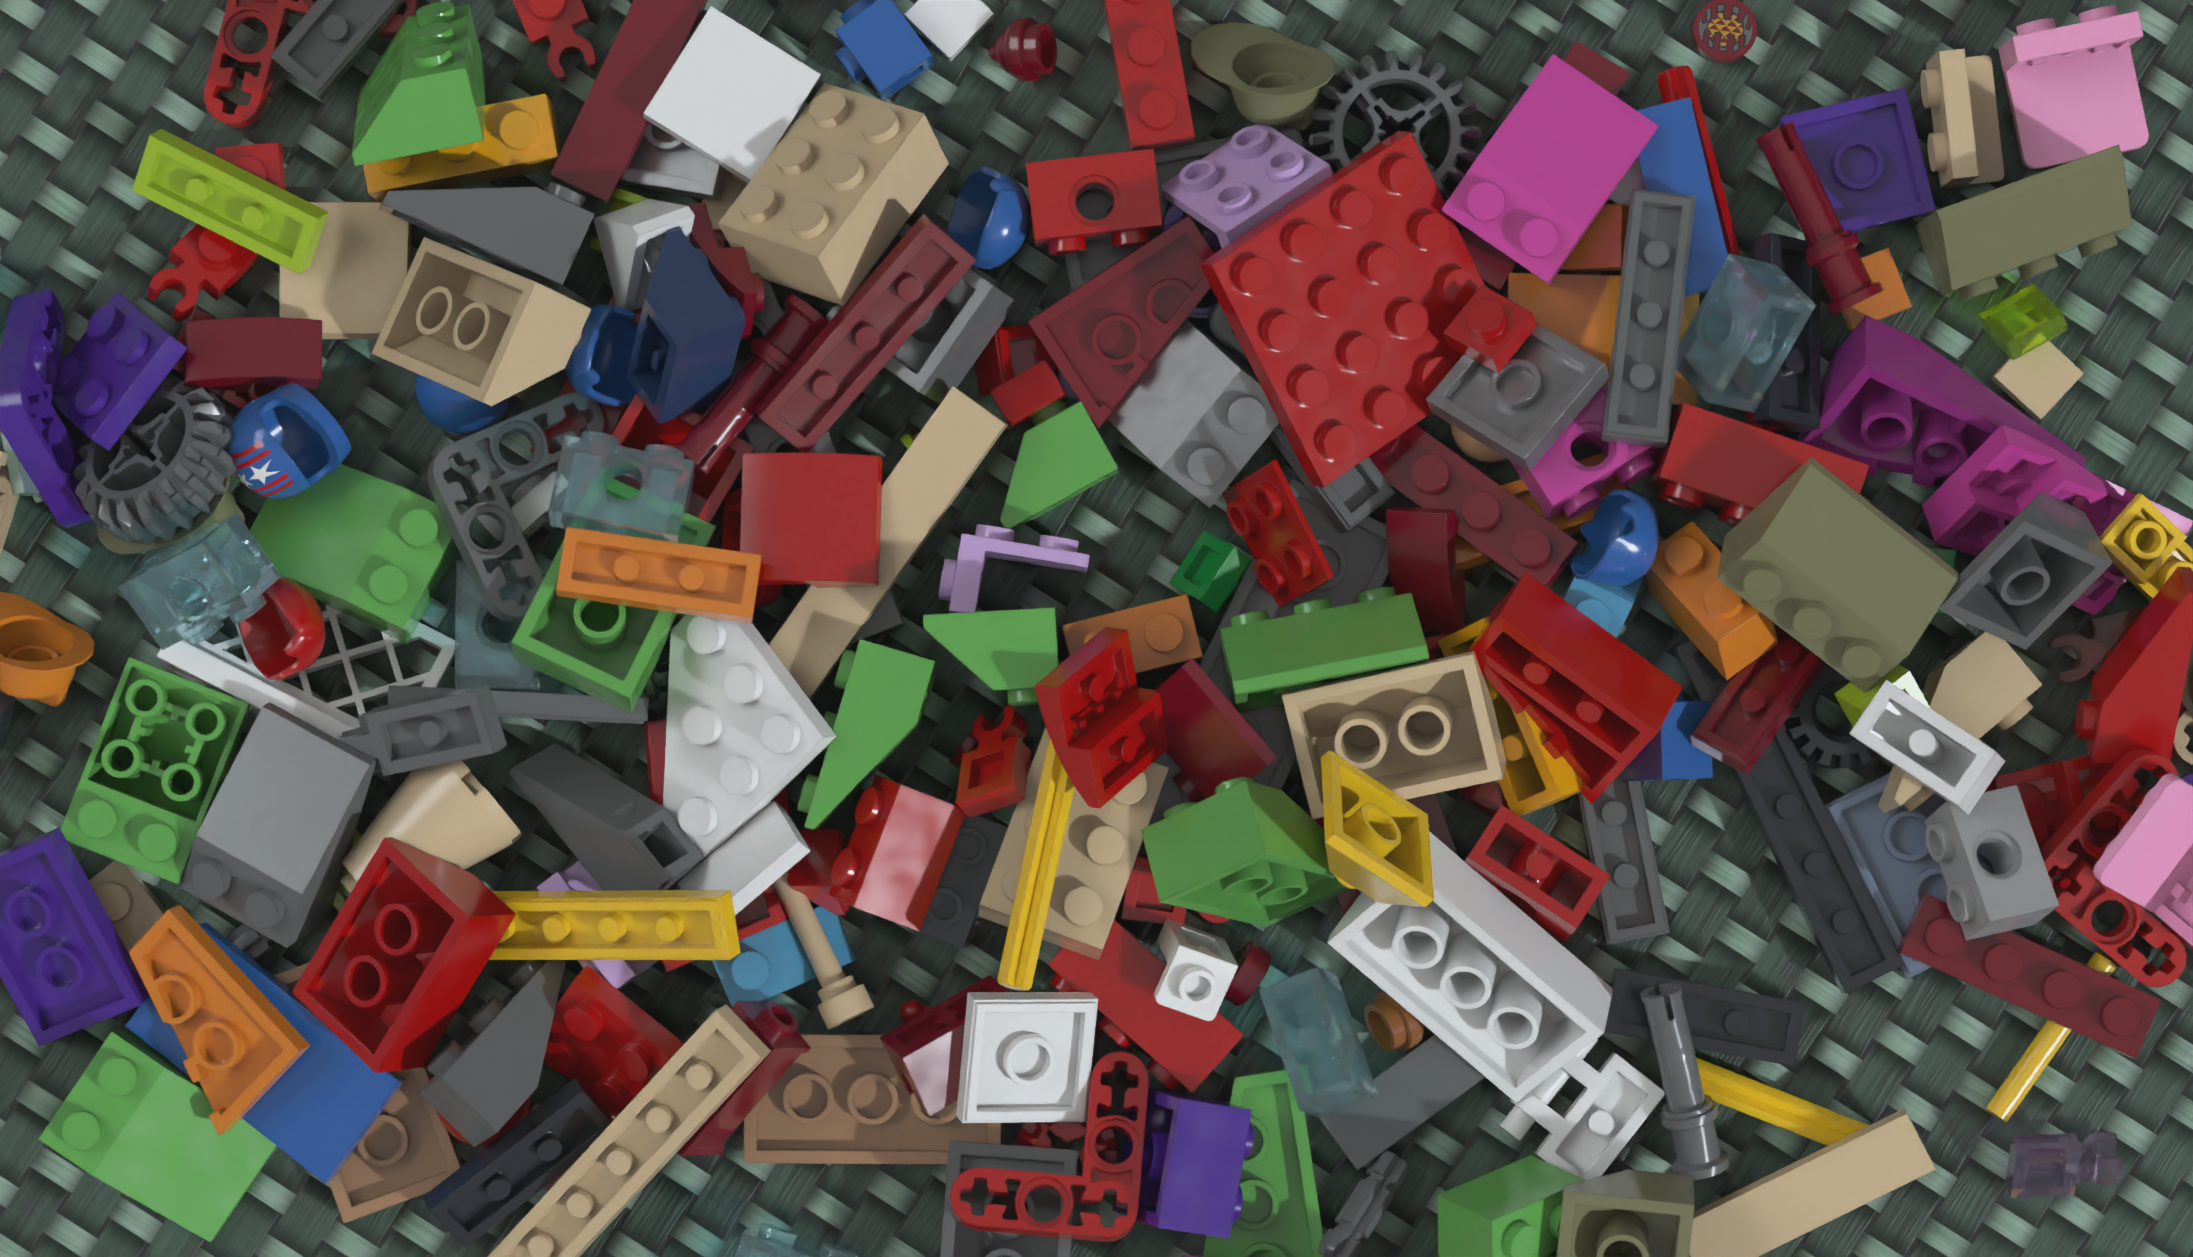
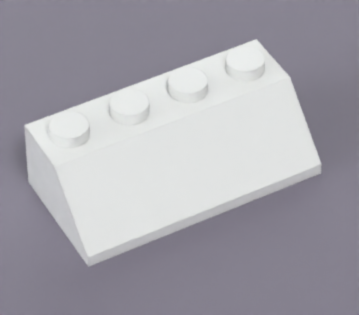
M1429 831L1434 900L1426 907L1378 903L1361 892L1329 935L1327 943L1514 1102H1518L1604 1033L1613 988Z

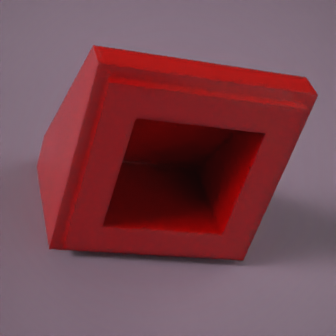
M1030 325L999 327L975 361L978 389L981 396H992L990 391L1043 360H1046L1055 375L1054 361Z
M1046 360L1040 361L990 391L1011 431L1031 421V417L1050 404L1060 399L1067 400L1064 389Z
M798 829L811 851L788 870L787 881L789 887L806 895L810 901L835 915H845L849 905L829 896L833 884L831 873L834 862L839 853L848 846L844 834L841 833L840 829Z

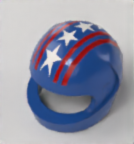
M288 383L253 400L237 414L230 427V431L233 433V440L229 446L228 454L233 458L236 467L235 475L250 491L270 499L288 498L305 491L324 475L336 471L351 451V444L335 418L310 392L296 383Z

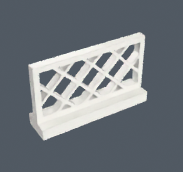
M236 530L227 537L173 635L168 634L157 654V658L163 668L178 676L250 703L248 712L258 716L262 706L270 702L338 739L342 736V732L360 727L357 718L341 711V709L356 705L360 716L366 713L363 703L387 696L389 685L414 687L422 685L421 687L438 688L461 646L459 642L419 622L408 643L421 640L441 650L430 672L403 680L393 647L405 643L381 632L383 640L346 650L337 618L347 615L325 604L327 611L322 612L324 622H331L340 653L318 659L308 668L282 680L274 681L265 678L254 666L244 646L237 622V614L239 612L237 603L254 598L256 595L247 596V589L233 592L227 572L247 536L246 533ZM221 581H223L226 595L212 599ZM230 605L239 637L212 645L192 634L204 612ZM243 647L247 662L228 653V651ZM387 650L397 682L360 693L350 660ZM343 663L353 695L329 703L314 697L306 674ZM299 676L304 691L284 681ZM373 771L372 774L387 783H390L394 774L383 776L382 771Z

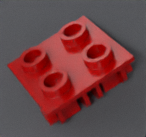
M1277 459L1222 493L1227 503L1226 512L1228 520L1234 531L1244 538L1256 562L1255 572L1263 589L1273 596L1278 608L1303 594H1307L1327 584V580L1334 577Z

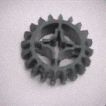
M1395 50L1387 51L1384 60L1385 71L1378 72L1375 61L1370 55L1363 56L1360 61V67L1364 78L1361 80L1349 68H1342L1339 71L1338 78L1347 91L1343 93L1332 86L1327 85L1324 87L1321 97L1326 103L1334 107L1335 110L1314 109L1313 122L1329 128V131L1311 134L1309 146L1315 149H1329V154L1319 158L1328 163L1331 169L1335 168L1336 171H1339L1382 141L1386 131L1379 129L1381 124H1387L1395 131L1402 126L1406 128L1413 121L1419 119L1413 124L1410 132L1446 204L1451 194L1443 183L1446 181L1457 188L1466 175L1455 166L1456 163L1472 166L1479 156L1474 150L1462 147V143L1477 141L1482 135L1480 127L1461 126L1460 122L1476 113L1477 107L1475 103L1466 102L1455 107L1452 102L1464 90L1465 85L1461 80L1454 81L1443 90L1438 83L1442 79L1446 67L1441 63H1437L1433 67L1429 78L1421 75L1418 72L1423 63V56L1418 53H1413L1407 70L1398 69L1399 57ZM1389 88L1404 89L1420 95L1426 101L1422 104H1417L1409 110L1398 111L1389 107L1382 98L1377 100L1372 92ZM1356 104L1364 114L1363 120L1370 129L1371 140L1361 149L1358 155L1350 160L1343 143V123L1349 110ZM1440 115L1446 131L1447 144L1444 160L1440 167L1434 171L1426 161L1427 154L1420 145L1419 134L1428 126L1429 122Z
M170 377L165 378L109 451L93 440L90 444L81 447L77 451L83 462L73 471L74 476L79 481L75 493L81 499L83 508L90 513L89 517L103 530H108L114 537L121 538L127 543L138 540L146 546L153 542L157 536L169 541L179 526L191 530L193 518L202 511L211 513L209 503L216 495L227 493L223 482L225 478L236 473L233 458L228 454L229 446L233 440V433L230 431V427L234 418L225 410L226 405L212 392L208 393L203 388L184 386V381L176 382Z

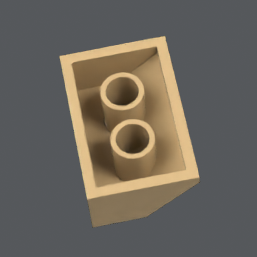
M424 237L371 354L493 406L565 369L574 347L581 338L582 329L591 308L535 281Z
M1474 651L1282 693L1312 819L1324 817L1321 757L1329 750L1405 800L1501 780L1504 777L1507 760L1492 698Z

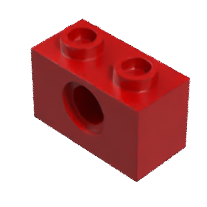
M1154 149L1026 163L1035 247L1048 245L1049 255L1087 251L1086 241L1112 238L1113 248L1137 247L1149 241L1150 234L1162 232ZM1093 188L1107 192L1114 203L1113 209L1107 217L1095 221L1084 218L1076 207L1079 196L1084 191Z
M1503 805L1499 807L1465 859V862L1540 927L1564 943L1577 929L1611 876Z

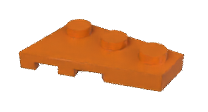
M180 904L168 909L128 952L162 1022L172 1025L188 1059L182 1062L192 1082H200L214 1110V1113L210 1114L209 1117L218 1135L226 1133L236 1125L311 1045Z

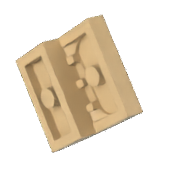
M309 202L329 213L310 268L301 274H297L280 265V317L322 320V339H378L410 269L412 224L380 210L381 202Z

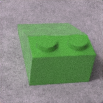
M341 464L336 471L324 475L315 484L297 495L283 499L267 498L235 559L273 579L286 577L293 579L308 590L316 600L408 644L453 560L458 547L437 503L409 489Z
M599 471L570 526L572 528L704 547L709 546L716 530V526ZM563 540L512 640L514 659L631 714L663 651L679 613L557 596L556 588L564 544Z
M1243 777L1223 782L1215 788V795L1198 803L1190 802L1173 806L1163 813V820L1141 830L1158 898L1161 903L1268 927L1350 889L1341 884L1334 874L1329 871L1324 829L1282 790L1255 783L1251 778Z
M127 1028L112 1031L39 1137L40 1141L90 1175L208 1242H213L277 1147V1145L242 1118L231 1130L219 1136L209 1117L210 1114L214 1113V1110L202 1086L197 1082L193 1083L187 1074Z

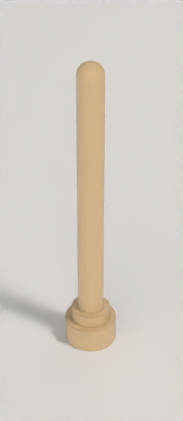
M787 871L773 883V886L823 988L817 991L822 1001L817 1008L829 1030L873 1009L874 1005L864 984L857 986L852 975L845 976L806 895L789 887Z

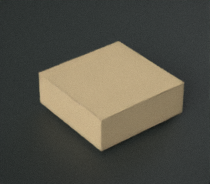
M2036 330L1990 379L2031 417L2039 421L2084 373Z

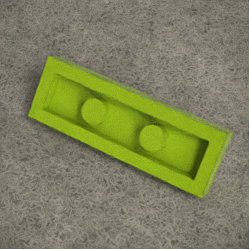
M163 129L149 135L132 188L133 192L297 274H301L310 268L329 213Z

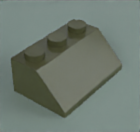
M2119 144L1936 210L1914 227L1940 297L1959 291L1962 302L1998 289L1995 277L2018 269L2021 279L2025 280L2059 267L2055 258L2058 254L2078 248L2081 258H2085L2117 246L2118 243L2114 234L2132 225L2123 154Z
M1811 457L1724 536L1717 579L1865 693L1910 654L1958 580V572Z
M1628 1169L1564 1186L1556 1257H1689L1695 1207L1694 1177Z

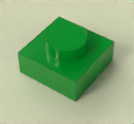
M1203 531L1169 584L1184 595L1187 594L1189 598L1217 613L1225 599L1230 597L1238 588L1241 575L1252 559L1236 547Z

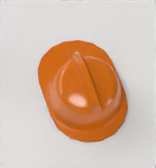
M0 591V691L9 696L21 699H35L53 707L60 706L67 698L68 688L74 680L76 666L83 664L93 655L94 640L85 630L62 620L37 603L16 594Z

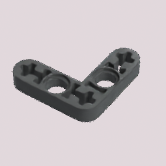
M578 393L562 395L449 444L433 457L428 466L427 481L431 493L484 605L492 615L500 620L510 622L523 620L543 581L542 573L501 488L576 456L598 441L604 428L602 410L595 401L586 399ZM566 408L573 417L583 415L587 425L580 430L581 439L578 440L573 431L554 437L548 445L555 453L549 454L543 431L556 426L566 417L564 411ZM540 419L541 429L533 420ZM518 432L528 438L533 449L532 458L528 464L521 466L511 465L501 456L499 442L505 433ZM451 458H454L458 466L469 464L473 469L474 474L466 480V486L472 498L474 499L481 492H484L489 500L475 504L462 515L459 513L456 505H461L468 499L463 487L458 481L448 484L443 475L451 467L449 460ZM487 515L499 522L503 531V539L499 547L487 550L475 545L469 533L470 523L474 517ZM510 550L513 551L516 559L504 565L509 577L514 583L524 580L529 589L521 597L522 607H519L514 599L503 601L500 597L499 590L506 585V578L500 566L490 573L487 572L484 566L485 563L498 560Z

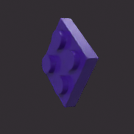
M1906 87L1783 116L1778 120L1780 128L1784 124L1794 122L1799 138L1844 231L1851 228L1853 233L1929 215L1936 211Z
M116 291L107 305L102 306L93 314L88 323L87 331L68 356L60 359L51 404L89 438L109 451L181 358L187 347L135 304Z

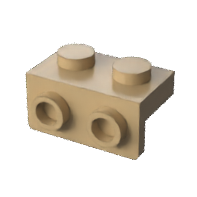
M1965 49L1939 51L1926 62L1927 70H1922L1920 77L1923 105L1925 108H1931L1934 132L1929 133L1927 142L1930 168L1933 172L1938 171L1940 188L2000 182L2005 174L1992 60L1987 55L1965 57Z

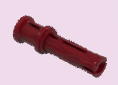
M1792 121L1755 140L1760 145L1809 246L1804 251L1806 255L1804 260L1808 267L1816 268L1832 301L1827 307L1832 316L1884 291L1880 282L1872 281L1856 248L1860 243L1857 233L1853 234L1851 228L1844 231Z
M790 294L784 301L786 310L763 338L755 336L750 342L751 348L748 350V353L751 357L703 414L694 428L674 448L679 455L685 456L684 459L703 474L707 475L710 472L711 467L720 458L721 454L756 414L754 408L829 323L819 312L797 296Z

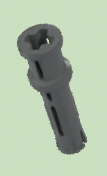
M1678 983L1658 984L1661 995H1656L1654 988L1651 986L1643 990L1640 995L1645 1006L1667 1101L1662 1107L1660 1117L1663 1127L1669 1129L1677 1158L1671 1164L1673 1173L1693 1176L1694 1180L1710 1178L1725 1171L1729 1167L1730 1162L1727 1152L1719 1147L1714 1119L1718 1116L1716 1102L1712 1100L1711 1096L1704 1094L1683 1004L1682 988Z

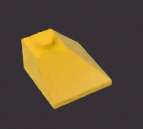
M1331 750L1327 751L1321 757L1325 846L1329 871L1344 886L1350 889H1358L1378 903L1426 907L1434 900L1428 814Z

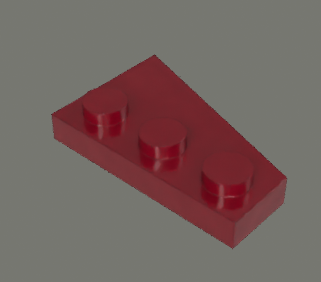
M1187 215L1028 319L1029 325L1078 399L1082 402L1098 429L1133 383L1146 370L1149 363L1172 334L1180 327L1211 288L1200 263L1215 253L1190 215Z

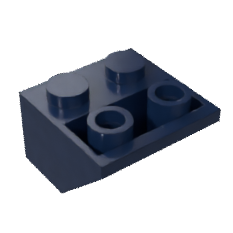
M679 226L667 231L645 296L626 376L658 424L711 405L730 382L741 336L745 328V317L740 303L733 295L726 294L712 274L711 266L705 253L700 248L693 247Z

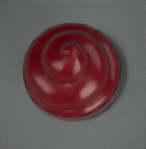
M1033 18L1013 20L1007 26L1005 32L997 37L995 46L989 49L988 54L994 62L1000 64L1006 73L1021 82H1034L1039 80L1041 75L1052 73L1057 61L1055 34L1049 24L1038 23Z

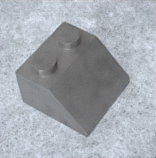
M1187 318L1172 334L1149 363L1146 370L1133 383L1107 417V420L1161 471L1209 508H1211L1279 424V420L1253 369Z

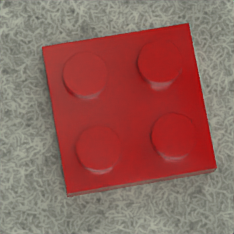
M587 965L573 980L556 1005L544 1062L548 1067L561 1073L569 1081L576 1078L616 1118L685 1043Z

